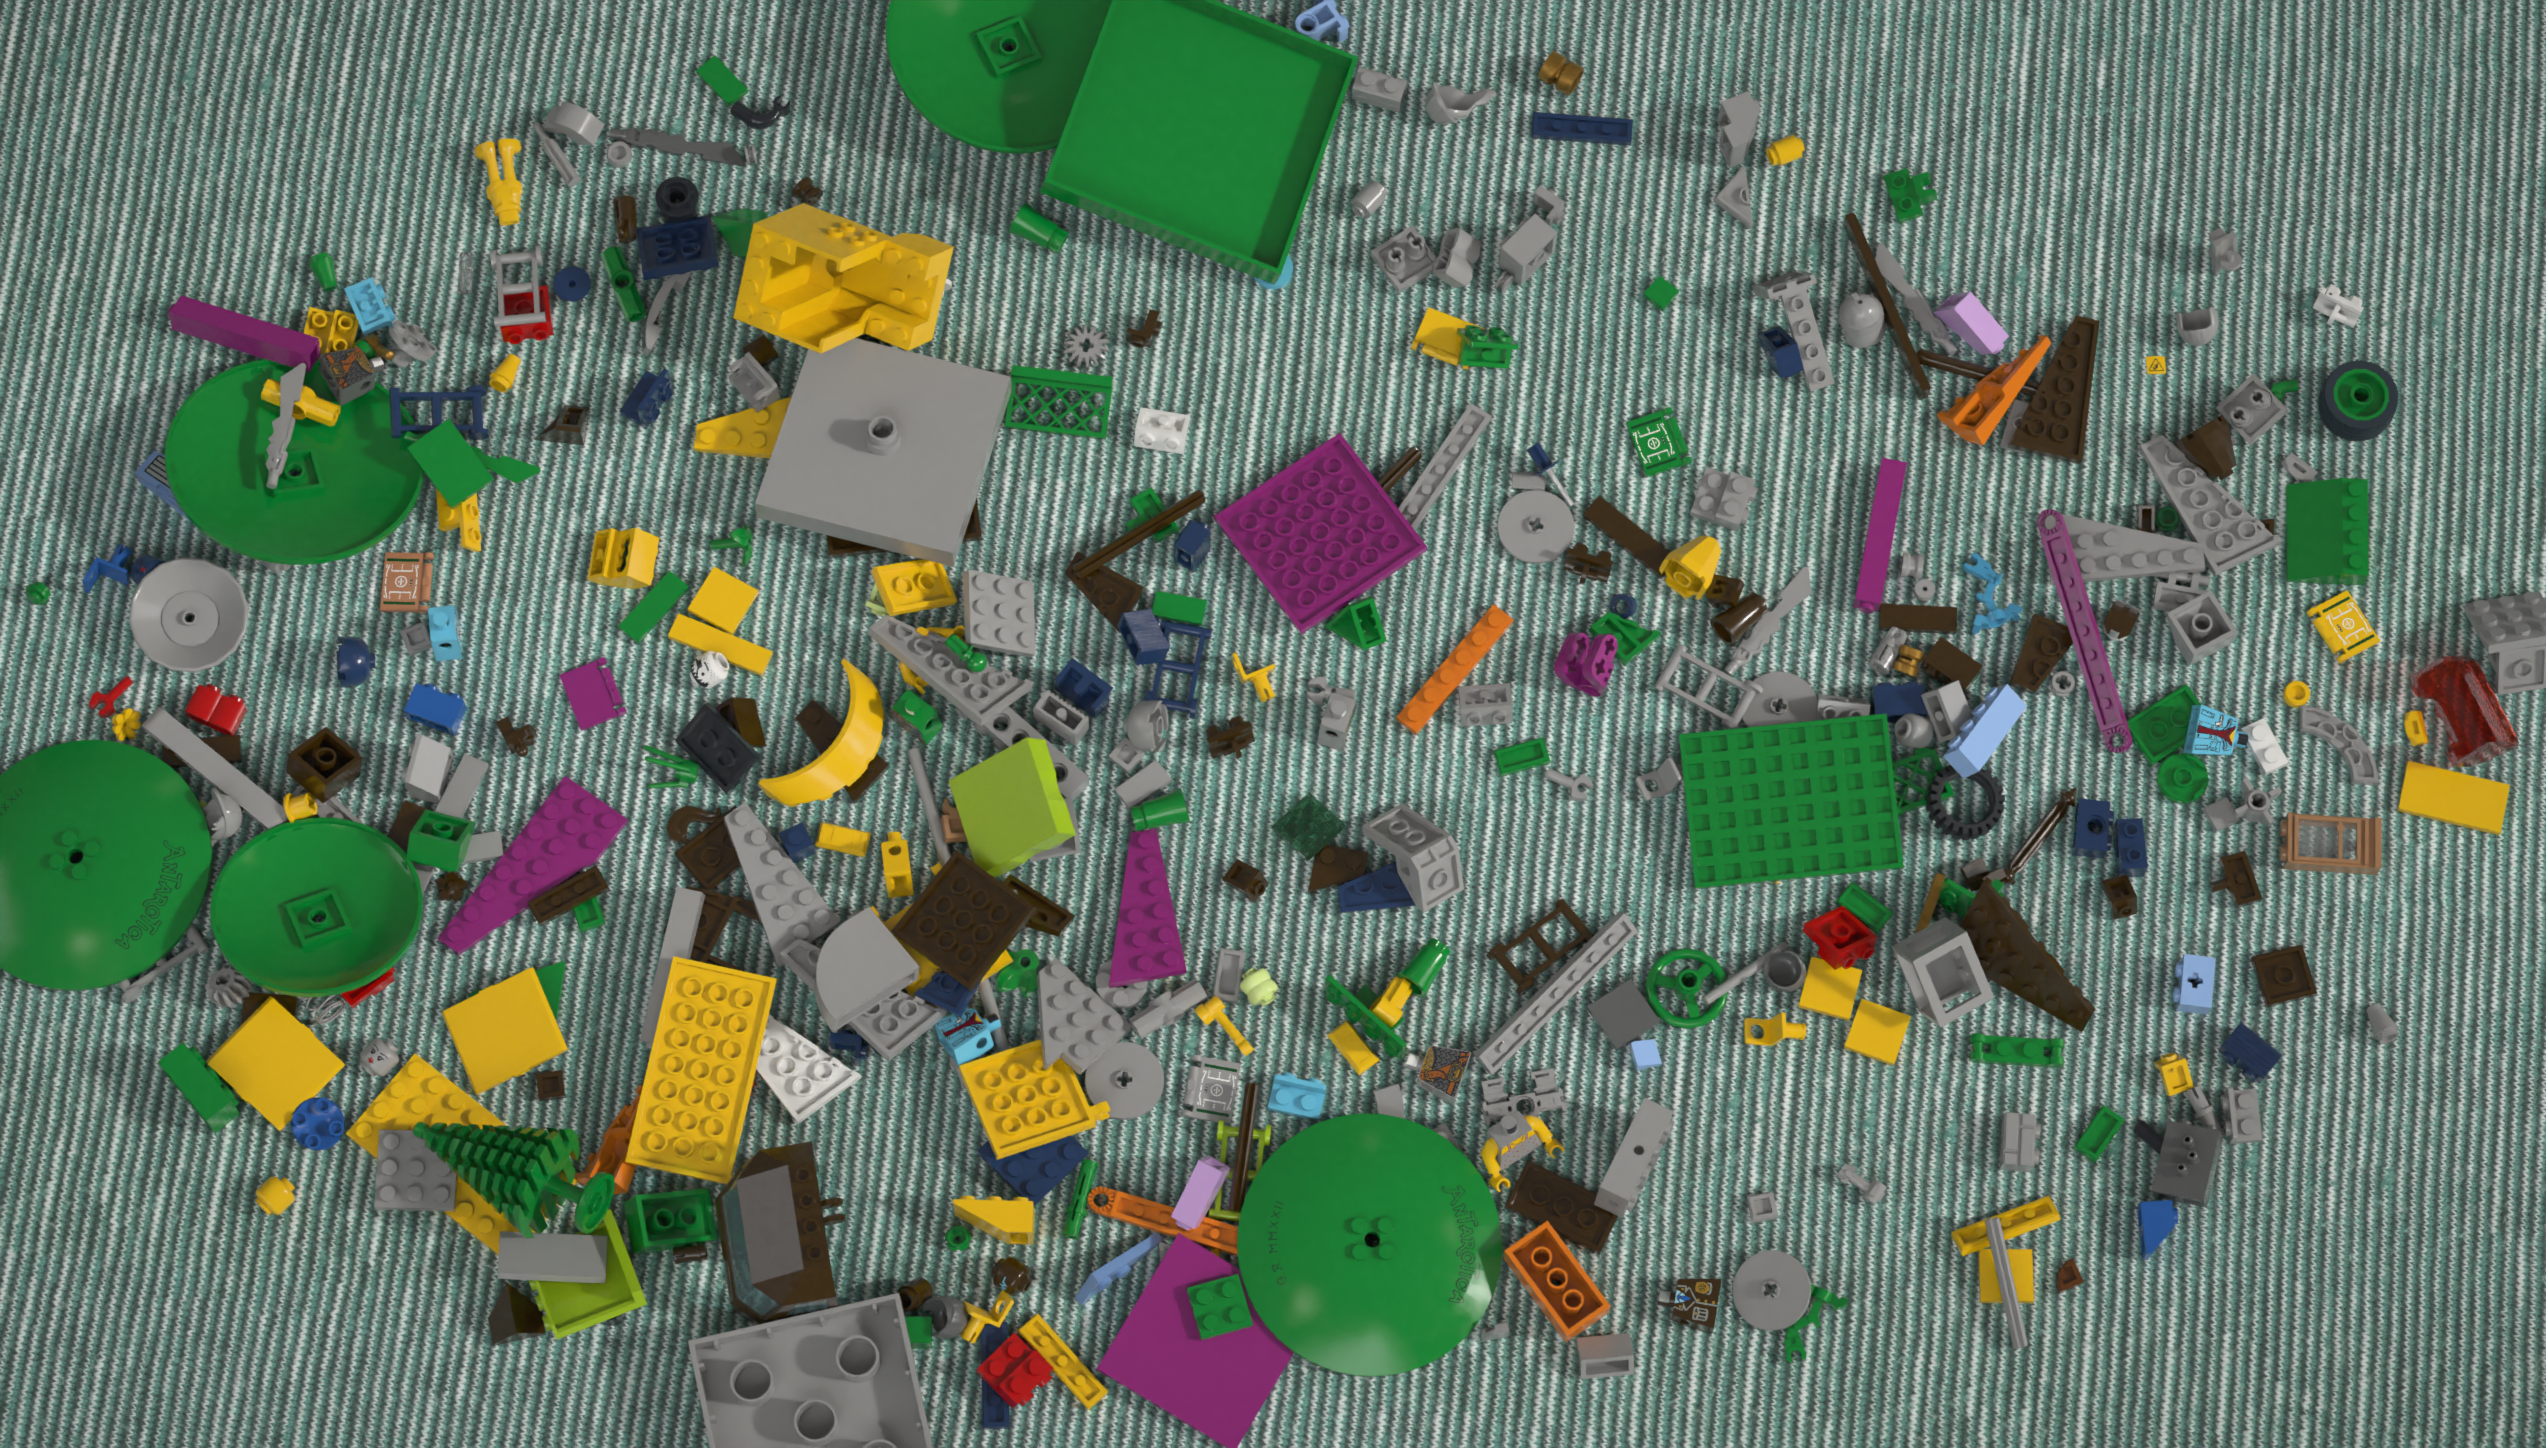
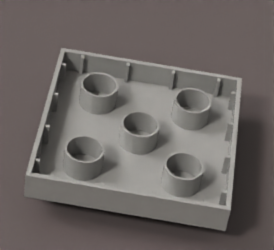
M857 338L821 354L808 349L755 501L757 518L954 567L1012 392L1011 377Z
M899 1293L688 1341L710 1448H933Z

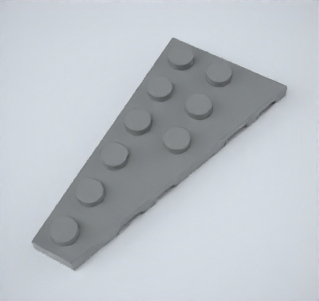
M2163 435L2140 445L2139 451L2174 510L2178 513L2193 542L2203 544L2204 560L2214 577L2281 545L2282 540L2277 535L2274 536L2259 519L2253 518L2245 511V507L2218 483L2212 482L2201 468L2195 467L2185 458V454Z
M2062 514L2083 582L2205 571L2203 544ZM2052 515L2048 516L2045 520L2047 529H2052L2056 525V518ZM2049 567L2050 585H2055Z
M888 615L869 627V636L980 727L1029 692L1033 687L1034 682L1028 679L1024 681L1013 677V673L1006 669L1000 671L989 666L988 661L983 671L978 673L972 672L968 669L966 660L958 661L959 656L947 646L939 643L938 638L932 635L929 637L923 636L915 632L914 627Z
M744 802L724 817V822L737 853L742 872L745 875L760 922L767 936L769 947L775 958L777 969L784 965L779 959V955L784 949L798 938L810 944L815 943L840 925V920Z
M798 938L780 953L779 959L815 992V974L821 949ZM900 990L848 1024L889 1062L945 1016L946 1010L940 1007L936 1009L926 1004L924 999L917 996L914 998Z

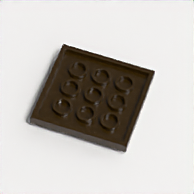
M956 850L891 932L972 992L1037 909Z

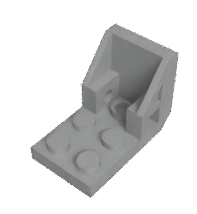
M1401 803L1362 826L1363 835L1395 855L1397 872L1416 907L1422 912H1426L1464 890L1459 847L1453 837L1411 808Z

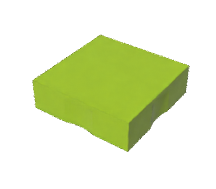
M1026 737L949 780L974 863L993 877H999L1025 863L1033 855L1049 850L1076 835L1066 802L1058 788L1056 772L1046 741L1043 739Z

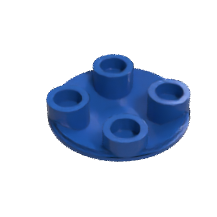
M311 1098L304 1101L297 1107L291 1120V1128L295 1139L305 1148L317 1151L325 1150L335 1145L341 1138L345 1127L342 1111L334 1102L327 1098Z

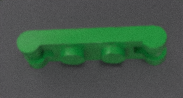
M1979 1033L1970 1035V1044H1972V1052L1969 1053L1970 1062L2050 1068L2064 1067V1058L2061 1057L2062 1049H2064L2063 1039L1989 1036ZM1983 1046H1990V1053H1984ZM2044 1049L2051 1050V1057H2043Z

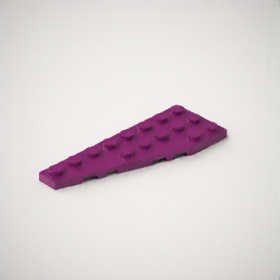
M565 776L439 935L438 940L458 955H461L485 939L486 935L498 927L501 928L507 924L508 920L529 909L528 901L577 876L586 867H591L597 863L628 823L627 818Z

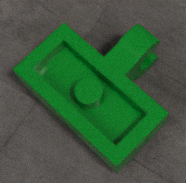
M1152 487L1130 499V504L1139 517L1127 522L1125 531L1129 532L1166 509ZM1174 521L1151 536L1156 543H1159L1178 532L1179 527Z

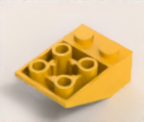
M960 1196L959 1199H953L955 1216L1006 1244L1034 1245L1033 1201H1028V1198L1014 1197L1012 1201H1007L997 1196L986 1197V1200H975L974 1196Z

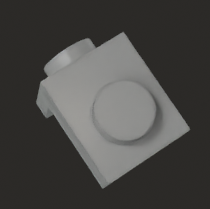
M1540 185L1534 192L1533 203L1549 213L1545 222L1550 227L1553 224L1558 225L1565 215V212H1563L1565 202L1559 198L1555 191L1549 188L1545 189Z

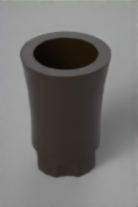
M1751 592L1747 596L1742 597L1737 602L1736 607L1731 606L1724 612L1711 618L1710 624L1715 634L1726 645L1734 647L1740 638L1762 618V615L1768 611V608L1760 595Z

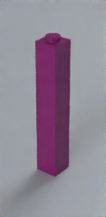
M182 295L169 309L168 316L171 320L172 330L293 368L301 363H305V372H310L320 357L319 338Z
M1887 458L1881 459L1853 608H1858L1863 613L1878 612L1881 605L1907 462Z

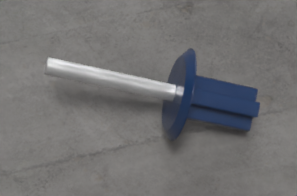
M1539 442L1527 449V452L1540 470L1534 476H1539L1546 471L1568 506H1572L1574 504L1551 470V467L1557 464L1559 459L1552 463Z

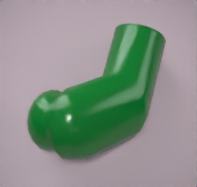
M2297 379L2275 382L2270 388V391L2281 403L2286 393L2299 390Z

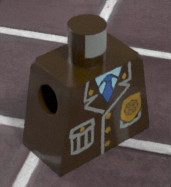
M1678 1279L1675 1292L1660 1289L1657 1305L1673 1307L1671 1316L1673 1322L1712 1334L1715 1326L1721 1279Z

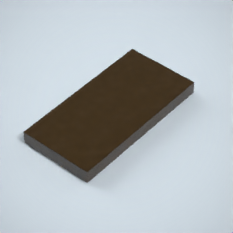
M1529 1160L1525 1164L1504 1206L1505 1209L1539 1226L1548 1221L1558 1235L1600 1255L1619 1217L1594 1205L1596 1193Z

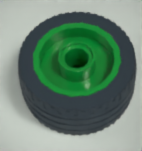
M2362 360L2346 362L2338 366L2324 382L2319 395V414L2328 430L2337 437L2339 436L2341 439L2354 442L2370 440L2381 434L2390 424L2397 410L2398 391L2391 375L2381 366Z

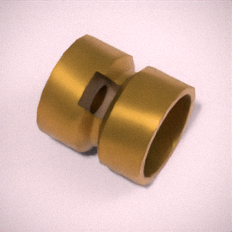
M1553 51L1541 67L1538 79L1550 86L1556 84L1557 90L1569 96L1580 82L1584 68L1572 61L1567 63L1566 57Z

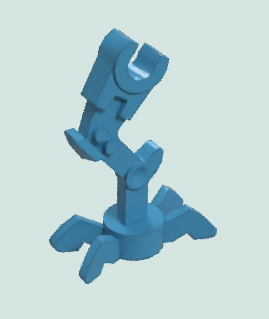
M1972 553L1970 560L1977 565L1970 566L1965 563L1963 570L1967 574L1987 581L1985 593H1977L1976 598L1985 604L1989 612L1986 616L1977 614L1972 634L1980 633L1981 629L1999 627L2009 622L2010 619L2019 621L2020 616L2018 614L2021 613L2022 607L2010 603L2005 610L1997 609L1992 596L1995 587L2001 583L2002 573L1997 575L1991 569V565L1981 558L1980 555Z

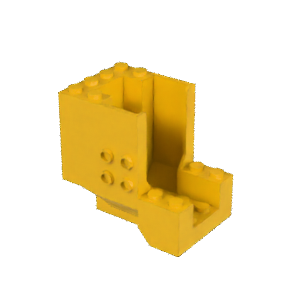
M802 203L753 224L733 318L820 354L863 334L910 351L933 339L954 247L922 234L900 233L892 237L844 217Z

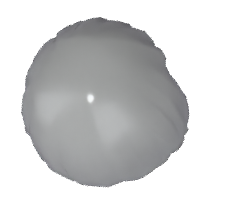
M2210 307L2208 310H2195L2187 314L2176 313L2178 332L2188 344L2202 346L2209 343L2215 337L2218 331L2219 320L2214 307Z

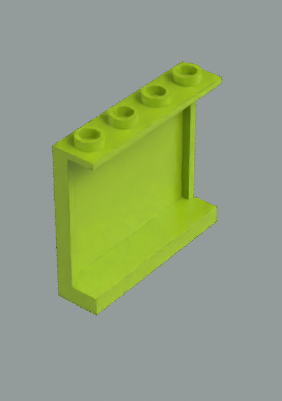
M611 1209L607 1210L603 1218L604 1222L599 1224L592 1233L585 1234L581 1231L575 1233V1235L607 1236L605 1283L528 1280L532 1291L538 1290L539 1295L534 1296L540 1311L545 1310L546 1315L542 1317L547 1332L553 1330L556 1340L647 1305Z

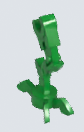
M1811 1285V1297L1815 1300L1809 1314L1799 1319L1793 1325L1784 1328L1787 1329L1784 1343L1788 1364L1792 1363L1791 1354L1793 1352H1799L1802 1361L1806 1360V1351L1798 1331L1811 1323L1817 1329L1819 1328L1820 1319L1818 1314L1822 1304H1831L1836 1311L1847 1306L1849 1301L1847 1298L1841 1297L1838 1299L1836 1294L1821 1287Z

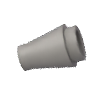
M2379 1003L2366 1009L2375 1040H2378L2380 1044H2387L2399 1036L2398 1026Z

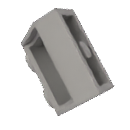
M1749 91L1722 101L1717 121L1722 131L1719 149L1729 168L1743 163L1753 139L1758 115L1761 111L1757 99H1752Z

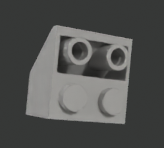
M417 734L415 742L411 741L408 756L411 758L409 766H404L402 781L405 783V789H407L410 798L439 804L445 791L454 755L450 747L424 735Z

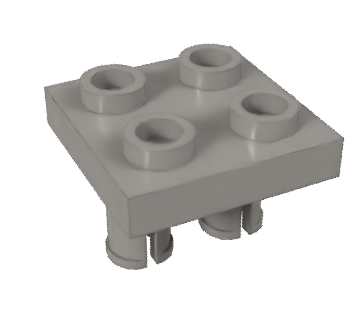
M1413 226L1378 246L1370 254L1399 294L1433 273L1434 263L1437 259L1426 245L1424 237L1418 234Z
M2254 373L2216 407L2250 445L2255 443L2289 411Z

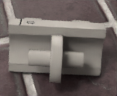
M2222 228L2209 233V241L2212 243V247L2209 249V256L2212 259L2213 273L2217 275L2222 269L2229 272L2237 270L2241 266V256L2237 253V235L2234 232L2226 234Z

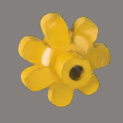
M125 708L122 714L116 713L112 717L111 722L114 724L112 731L116 734L117 739L124 741L126 737L130 740L136 737L133 729L138 730L141 726V722L136 721L141 716L138 711Z

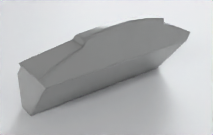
M2290 453L2281 463L2290 475L2302 482H2311L2318 473L2293 453Z
M1515 472L1512 473L1511 488L1545 491L1547 476L1541 474L1534 476L1537 473Z

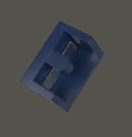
M1073 658L1054 679L1056 691L1095 719L1109 704V694L1113 687Z

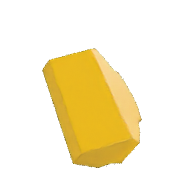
M2409 711L2405 713V731L2412 746L2429 743L2422 711Z

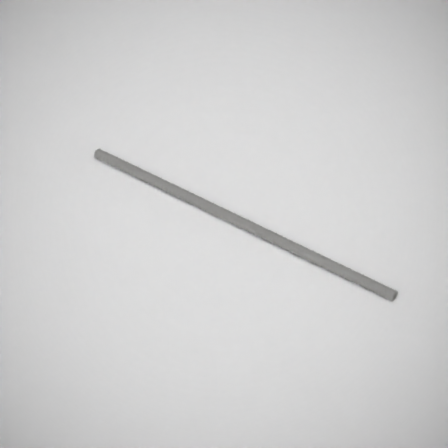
M912 748L907 751L938 857L943 867L952 856L948 843L944 842L941 818L920 748ZM989 978L979 984L978 990L986 1017L995 1013L1000 1020L1001 1027L991 1032L997 1053L1010 1048Z

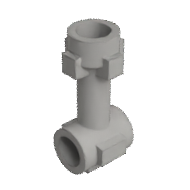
M1845 1163L1837 1175L1841 1179L1840 1182L1846 1185L1849 1181L1864 1191L1862 1198L1872 1205H1875L1877 1201L1880 1202L1885 1195L1884 1191L1887 1187L1876 1179L1869 1183L1855 1173V1166L1852 1164L1849 1166Z

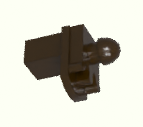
M508 716L497 721L496 724L511 754L516 753L520 757L527 756L528 746L534 744L535 727L528 724L514 730Z

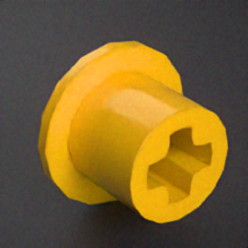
M307 792L298 796L288 793L284 796V810L290 822L294 823V820L313 816L318 811L316 800L311 793Z

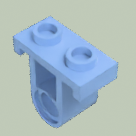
M1313 0L1314 7L1301 13L1295 20V32L1317 41L1336 31L1339 43L1348 38L1349 23L1343 14L1339 15L1335 9L1337 6L1334 0ZM1309 26L1313 29L1311 31H1304L1302 28Z

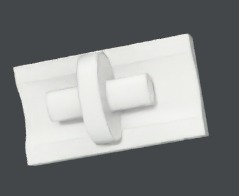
M2332 284L2327 288L2323 287L2313 308L2330 317L2327 322L2330 326H2332L2334 320H2337L2354 328L2364 308L2361 306L2362 299L2356 296H2350L2349 299L2340 296V289Z

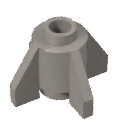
M2243 779L2241 785L2244 800L2241 807L2233 812L2235 817L2245 818L2250 822H2259L2266 826L2272 825L2274 820L2268 810L2271 801L2281 794V788L2277 787L2266 794L2261 790H2253L2254 787L2249 779Z

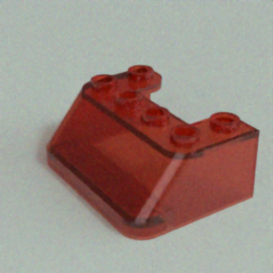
M2442 656L2409 676L2415 695L2424 699H2432L2436 715L2443 720L2447 728L2446 734L2452 741L2448 745L2447 757L2456 767H2474L2507 753L2519 745L2518 738L2482 669L2472 657Z

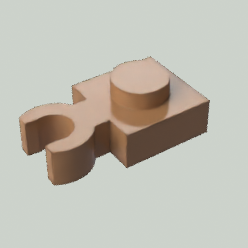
M944 799L942 811L945 815L941 818L944 842H968L957 806L955 808L950 807L948 799Z

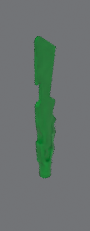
M407 431L404 440L414 443L426 434L421 435ZM470 446L487 469L516 484L541 471L538 466L504 455L497 459L483 454L481 448Z

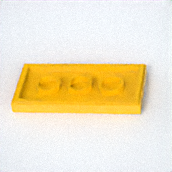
M2408 761L2406 763L2397 811L2499 835L2501 833L2510 785Z

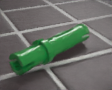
M1088 1159L1081 1161L1082 1164L1072 1201L1066 1209L1068 1215L1062 1236L1072 1240L1079 1238L1082 1220L1087 1216L1085 1209L1088 1195L1098 1167L1097 1162Z

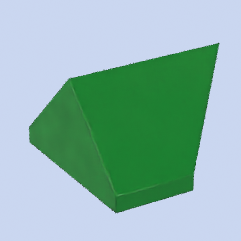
M742 208L712 216L730 247L733 256L746 258L753 224L768 218L769 213Z
M1372 596L1348 605L1324 626L1360 647L1363 651L1387 641Z

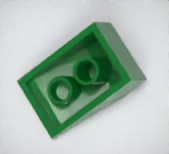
M708 1188L635 1195L623 1203L633 1255L671 1250L674 1247L697 1245V1242L702 1244L718 1240Z

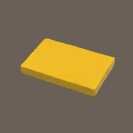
M918 559L877 566L871 570L889 616L951 606L958 601L943 564Z

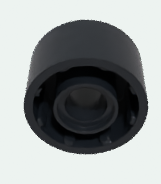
M672 177L660 184L656 191L655 199L658 213L664 222H683L698 217L701 203L697 187L693 182L683 177ZM676 199L684 200L683 202L678 204L672 203Z

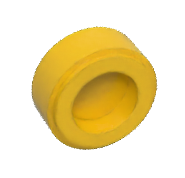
M2301 681L2290 682L2283 692L2284 701L2293 708H2300L2301 705L2304 706L2310 697L2309 687Z

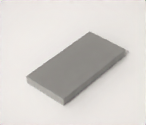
M500 1231L497 1279L605 1283L607 1236L533 1233L535 1238L527 1239L521 1232Z

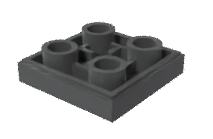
M1631 979L1587 1006L1588 1012L1616 1051L1660 1024V1020Z

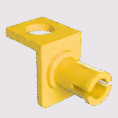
M1232 653L1231 660L1241 683L1253 682L1261 703L1266 702L1267 699L1275 698L1276 695L1267 678L1268 673L1275 670V665L1272 664L1246 675L1237 653Z
M1784 1012L1779 1013L1770 1020L1744 1019V1041L1746 1044L1774 1046L1785 1038L1803 1040L1806 1036L1805 1023L1786 1022V1013ZM1753 1025H1759L1763 1029L1764 1034L1761 1039L1752 1036L1751 1027Z
M1002 1290L989 1312L964 1301L965 1309L971 1315V1318L960 1336L971 1343H975L985 1324L1000 1327L1014 1300L1008 1293ZM1005 1300L1004 1308L999 1313V1307L1001 1303Z

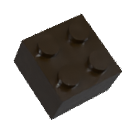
M325 727L289 753L286 773L321 803H325L360 777L363 757L330 729Z

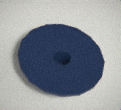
M570 266L557 273L553 287L555 293L561 299L575 302L583 299L591 289V280L589 274L584 269Z

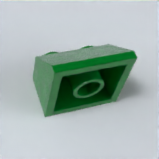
M425 809L410 832L407 858L419 865H430L438 867L443 871L457 872L465 859L475 822Z

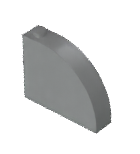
M870 907L863 911L854 912L847 921L837 927L827 938L818 957L814 984L815 998L824 1021L833 1032L918 980L920 966Z

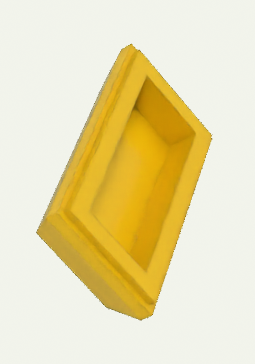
M821 822L815 847L866 857L872 833Z
M1348 1019L1327 1034L1328 1038L1358 1075H1361L1380 1061Z

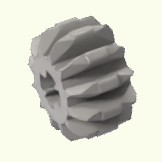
M225 964L221 970L215 969V974L208 977L209 983L205 985L208 998L222 1009H225L227 1006L233 1009L236 1003L242 1004V999L249 997L248 991L252 988L251 982L238 973L232 966L229 967Z

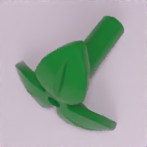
M747 524L743 525L744 529L738 528L730 532L729 536L731 538L710 541L711 550L742 548L744 551L742 567H745L751 559L753 547L750 542H753V536Z

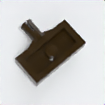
M2242 851L2221 857L2219 862L2224 876L2221 880L2209 883L2212 893L2227 889L2232 895L2236 908L2261 902L2263 898L2246 852Z

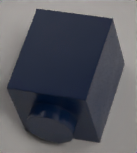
M803 822L779 833L781 843L793 863L815 854L814 844Z

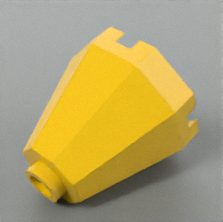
M1699 536L1670 552L1659 568L1661 575L1666 572V584L1684 598L1697 595L1695 599H1701L1709 588L1721 553L1719 543L1713 537Z

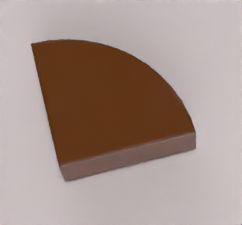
M2073 1258L2065 1262L2058 1272L2056 1287L2059 1294L2084 1283Z

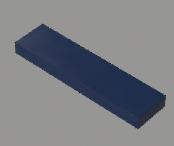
M1533 112L1531 138L1631 146L1633 119Z
M1002 1322L1000 1327L992 1324L984 1325L981 1331V1364L1008 1339L1007 1322ZM982 1378L983 1430L1010 1429L1009 1405Z

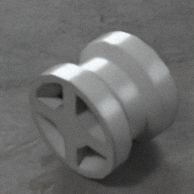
M1903 552L1900 577L1914 576L1915 579L1921 580L1924 554L1911 556L1909 553Z

